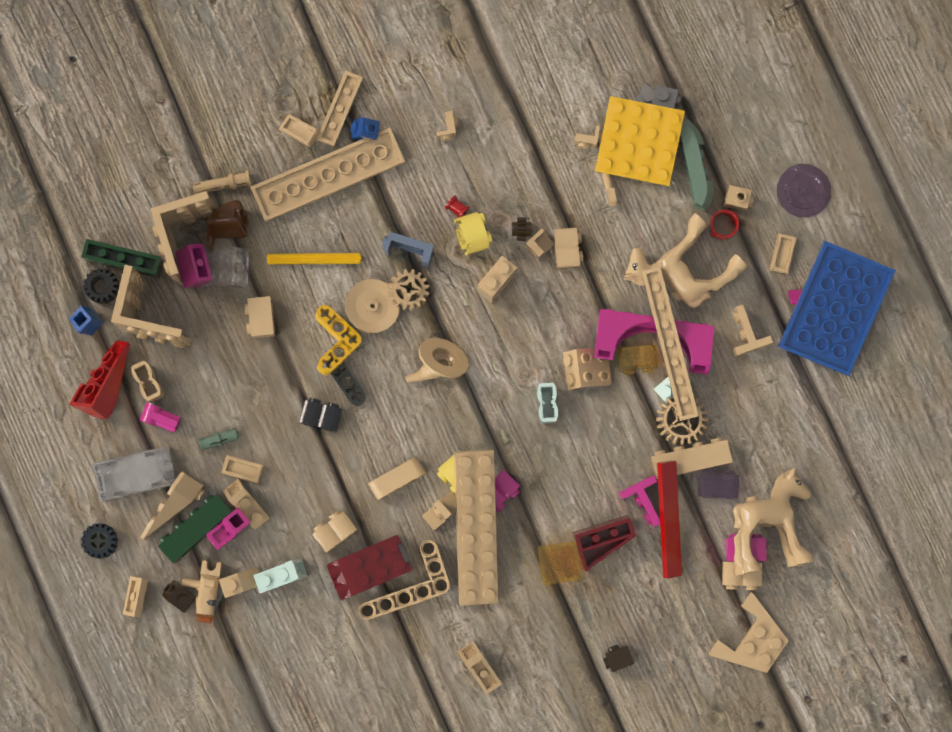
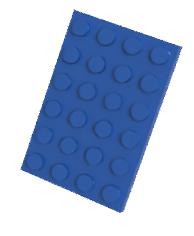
M824 240L778 347L850 376L896 270Z

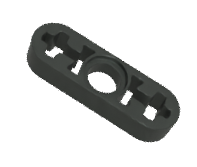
M330 359V361L326 363V367L329 368L331 362L333 361L332 359ZM343 362L339 369L341 371L345 369L346 372L341 373L336 378L335 375L338 372L335 369L331 376L353 405H361L366 399L365 392ZM343 376L351 378L352 381L349 386L341 384L340 380ZM354 384L357 385V387L354 388L356 393H362V395L360 396V401H353V393L351 391H349V393L346 392V390L351 389L354 386Z

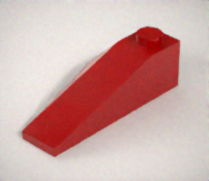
M115 341L102 357V364L99 368L93 369L90 372L91 378L85 385L82 383L78 387L69 403L70 406L95 418L108 419L117 402L130 343Z

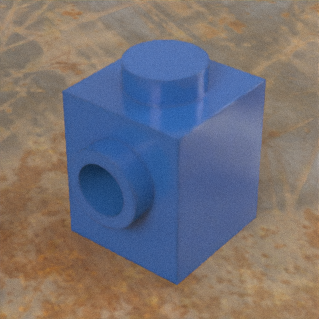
M80 306L69 318V321L78 333L91 336L104 323L94 309Z

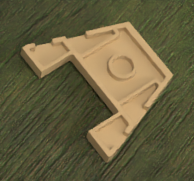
M750 592L740 607L757 619L735 651L717 640L708 655L767 673L789 640L756 596Z

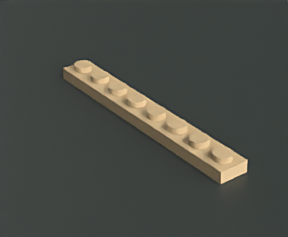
M661 267L642 271L679 420L683 421L699 417Z

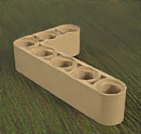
M425 540L420 546V552L430 580L361 604L359 615L363 619H373L448 592L450 582L438 547L434 541ZM427 543L434 545V552L431 554H426L423 551V547ZM435 561L441 565L437 573L431 572L429 568L430 564ZM437 581H446L447 588L444 591L437 590ZM421 586L427 587L429 591L428 595L424 598L420 597L417 593ZM404 592L410 596V601L407 604H403L399 600L400 594ZM389 599L392 606L389 610L382 609V600ZM366 605L373 608V614L369 617L365 616L362 611Z

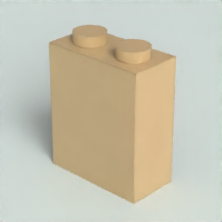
M501 256L479 282L477 292L490 303H493L515 277L517 267L504 256Z

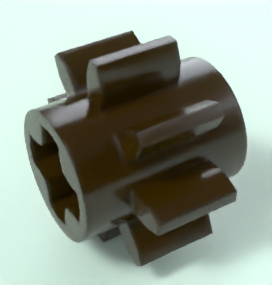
M517 217V222H512V236H517V241H526V236H531V222H526V217Z

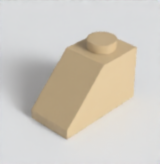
M258 567L219 579L224 597L229 598L257 588L253 575L260 573Z

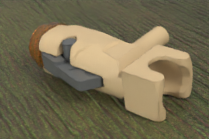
M203 560L200 580L182 579V586L193 587L199 590L198 597H196V622L212 623V619H214L223 596V591L219 587V579L223 568V563L217 562L216 568L210 571L208 561Z

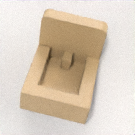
M452 111L445 112L447 130L437 132V140L442 139L445 142L456 137L455 127L459 126L457 116H453Z
M596 125L594 136L576 133L574 145L581 149L596 148L597 142L601 143L603 132L599 131L600 126Z

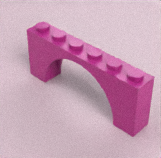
M600 309L593 358L613 360L617 347L626 338L638 333H657L654 318L650 315ZM674 320L681 349L688 361L689 372L708 375L712 358L714 326Z

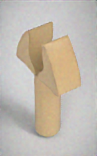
M603 173L602 177L607 193V202L609 207L617 205V199L610 174Z

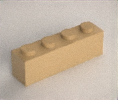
M722 437L712 439L711 443L706 445L703 442L694 443L692 448L685 449L684 446L673 448L674 452L666 453V450L654 452L655 456L651 457L656 480H658V462L675 460L677 475L733 462L728 440L722 441Z

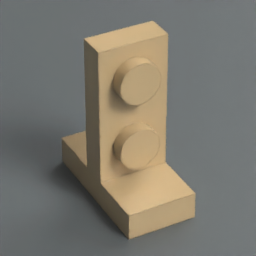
M744 305L734 308V313H732L733 319L736 324L739 323L741 329L739 331L742 342L745 341L746 343L732 350L734 357L773 343L771 336L756 340Z
M239 479L223 490L228 501L236 509L239 508L250 521V525L254 530L270 518Z
M451 491L441 500H437L433 507L422 515L434 531L456 513V501L453 492Z
M474 641L457 651L486 695L502 685V682Z

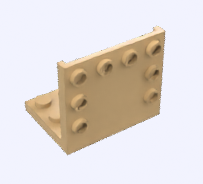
M207 191L150 208L155 223L152 226L155 237H159L161 244H158L161 256L165 255L166 262L163 263L165 271L181 287L184 285L175 253L178 249L171 227L183 223L185 225L193 224L196 222V219L202 217L203 219H208L216 209V205Z
M125 265L111 322L123 332L136 334V338L148 340V337L154 338L155 342L166 344L168 341L175 347L185 348V345L191 347L192 339L184 337L182 329L135 319L136 311H139L142 300L140 299V294L145 290L146 281H144V277L133 266Z

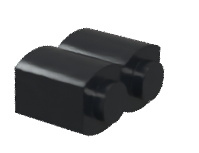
M310 398L309 401L305 400L299 423L337 433L342 409L339 408L340 405L328 402V405L320 404L321 400Z

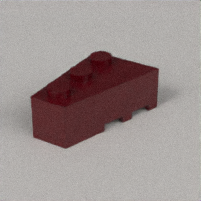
M628 515L572 532L585 572L636 536Z

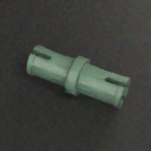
M236 428L221 433L215 432V435L198 439L200 448L204 451L239 440Z

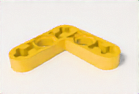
M322 305L317 309L315 318L318 323L338 340L320 358L317 364L319 373L329 375L359 347L361 336L331 307ZM322 313H328L327 317H321ZM341 324L343 331H335L333 325ZM348 331V334L343 338L342 336ZM349 338H350V339L355 338V339H356L355 343L352 342V343L350 344V343L348 342V341H349ZM334 350H343L344 356L337 357L334 354ZM330 359L333 360V361L331 362L329 368H328V367H326V368H323V367H322L323 364H324V363H325V364L328 363V362L330 361Z

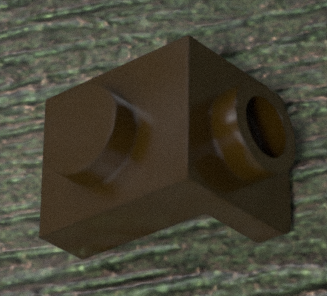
M175 580L166 585L162 594L169 603L183 613L186 612L196 599L192 593L179 585Z

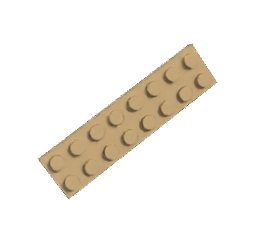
M389 127L378 133L377 140L361 139L253 185L250 188L265 222H268L405 163V160Z
M494 450L454 452L459 605L498 603Z

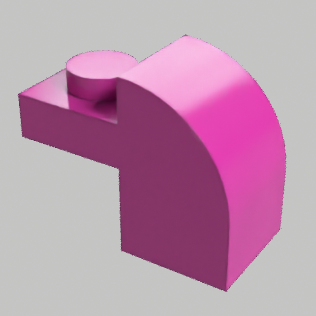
M237 508L226 516L219 525L208 532L206 537L218 551L243 532L250 524V521Z

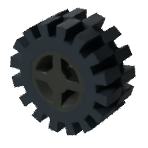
M92 524L82 533L84 535L81 537V546L90 557L99 559L109 557L118 546L117 533L106 524Z

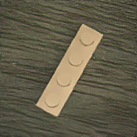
M345 70L320 129L317 141L335 148L363 77Z

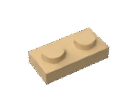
M130 576L123 610L124 615L141 617L148 579Z

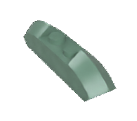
M686 119L682 125L679 142L692 201L696 208L707 212L713 200L714 186L713 181H706L708 171L706 167H703L702 163L704 153L699 147L705 144L696 126Z

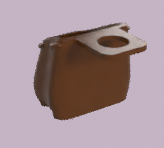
M238 200L216 207L207 219L206 245L211 252L214 251L216 238L234 239L248 236L247 227L249 222L247 211Z

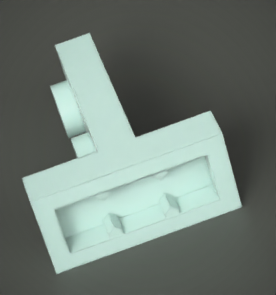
M302 558L288 561L285 564L253 575L259 593L308 577Z

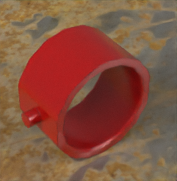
M726 209L716 212L709 223L710 236L719 240L732 238L739 227L738 214ZM719 215H727L732 218L735 224L734 232L729 235L717 233L713 226L714 218Z

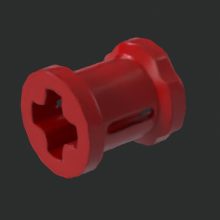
M456 195L445 206V209L451 210L457 215V218L464 216L470 208L468 205L465 206L461 203Z

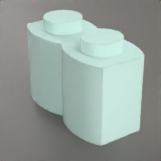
M540 383L537 389V399L540 404L538 416L541 424L555 423L558 418V407L555 403L557 391L554 383Z

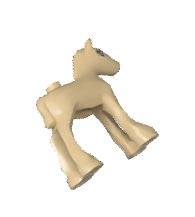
M694 213L689 220L686 237L677 246L666 252L656 263L652 265L647 264L643 250L639 247L632 249L624 279L632 281L633 284L645 286L642 271L661 267L664 282L673 291L671 296L677 302L682 300L689 307L696 308L703 301L711 298L709 291H718L725 284L733 281L739 274L744 272L748 266L738 255L734 254L729 260L727 270L719 277L711 280L694 279L688 266L681 260L685 252L693 246L707 227L705 221L698 214Z
M796 468L787 470L777 477L770 499L758 500L757 496L746 498L745 503H738L734 507V528L738 529V533L734 536L735 576L747 575L762 570L760 564L752 556L750 547L751 536L757 526H775L777 528L788 568L815 562L812 553L800 545L795 532L794 513L790 505V497L804 501L811 497L810 490L796 476Z

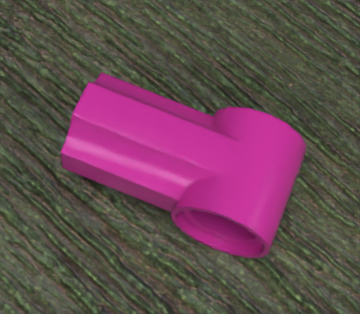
M146 403L140 418L142 422L152 426L157 425L174 433L178 429L181 417L166 412L162 408L150 403Z

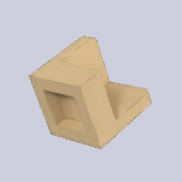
M542 228L526 243L525 247L539 260L554 246V242L545 234V230Z

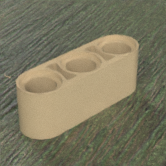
M414 457L371 481L368 485L378 501L425 475L426 472L418 458Z

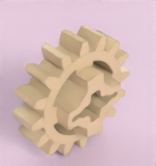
M404 269L403 274L398 271L396 273L397 278L392 276L391 281L393 283L388 284V288L391 290L387 294L393 296L390 301L397 302L395 307L402 305L403 311L406 307H409L410 311L413 310L414 306L420 308V302L424 304L426 302L424 297L429 295V292L425 291L429 288V285H424L427 279H421L420 272L415 275L414 269L410 273H408L407 269ZM407 278V281L403 283L399 282L400 280ZM406 287H410V293H407ZM413 297H415V298L419 297L418 299H416V300H414V301H410V299L413 298Z

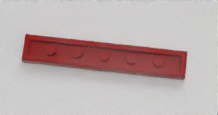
M675 460L657 463L663 578L667 579L682 576L677 465Z

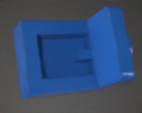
M365 117L354 120L350 128L352 133L351 139L360 140L368 138L377 140L380 122Z

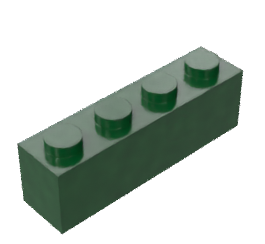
M89 239L85 241L81 256L85 261L124 270L125 265L133 266L140 274L155 278L160 277L164 262L161 256Z
M211 494L203 501L204 505L200 509L196 507L189 513V519L185 522L183 520L174 527L175 531L171 535L167 533L159 540L161 543L158 547L173 564H176L206 537L208 532L233 512L219 495L213 496Z

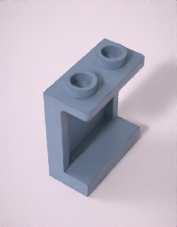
M390 232L389 236H385L382 243L385 256L389 257L392 247H397L422 255L421 266L426 269L430 268L435 252L434 245Z

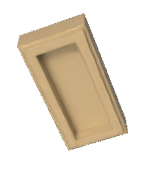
M288 114L279 128L281 132L309 148L320 134L318 129L291 114Z
M778 233L769 271L789 274L797 237Z
M226 455L221 474L259 484L264 465Z

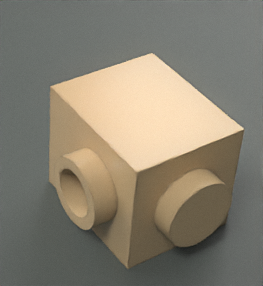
M729 185L723 207L746 212L748 207H752L754 196H751L752 190Z

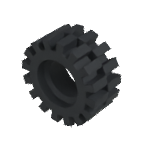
M105 268L93 269L92 273L87 274V278L83 281L85 283L83 285L85 294L95 303L107 304L110 300L113 301L114 297L118 294L119 280L111 271ZM99 279H105L109 284L108 290L104 293L95 291L94 286Z

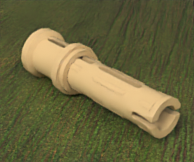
M249 170L239 174L230 173L227 177L193 182L195 194L228 188L236 190L237 187L252 186Z

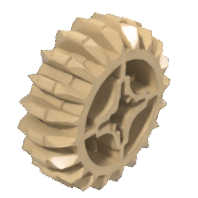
M674 397L673 402L670 398H667L668 406L662 403L660 406L664 411H657L658 414L662 415V417L656 418V421H662V424H659L657 428H664V431L660 433L661 436L667 433L666 441L673 437L672 444L675 445L677 440H680V446L684 445V440L687 441L688 445L692 444L691 437L694 441H698L699 439L696 434L699 436L704 435L700 428L707 429V426L702 424V422L708 421V418H702V415L707 414V411H700L704 405H696L699 417H697V426L693 430L690 419L685 420L686 424L681 422L674 425L679 419ZM671 409L673 411L675 419L674 422L668 426L667 414L668 411ZM676 427H682L688 432V435H679L672 430Z

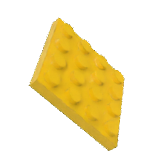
M610 96L595 171L670 186L685 111Z

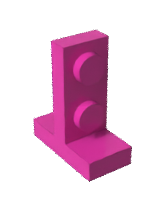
M654 475L618 493L621 500L636 494L637 497L634 499L639 508L643 507L646 513L643 515L648 526L652 525V527L659 525L660 519L644 489L657 482Z

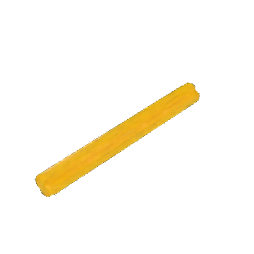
M267 254V263L269 265L360 264L361 254Z

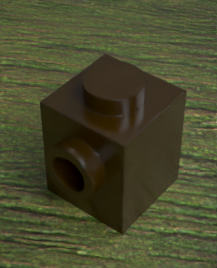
M618 645L607 648L608 652L604 653V665L611 672L634 664L627 645L620 648Z

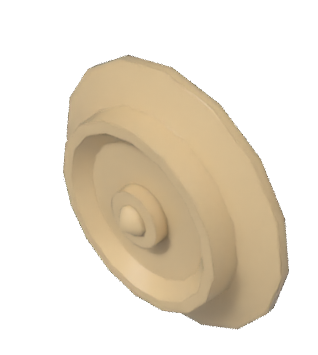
M366 279L358 282L349 290L345 299V311L349 321L357 329L366 333H379L387 330L395 323L400 311V305L395 307L397 302L390 301L393 296L387 294L391 290L388 288V284L378 279Z

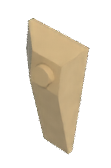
M181 471L167 492L169 498L161 502L158 507L159 514L151 518L140 538L147 540L195 503L196 500L199 501L205 494L203 490L205 486Z

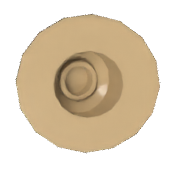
M429 338L422 342L418 350L419 357L424 365L417 372L406 376L405 379L408 383L441 376L457 378L466 373L469 366L468 358L456 344L445 339Z

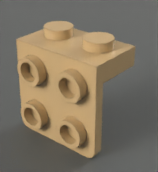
M594 348L574 349L563 353L568 391L584 387L611 385L609 360L593 358Z

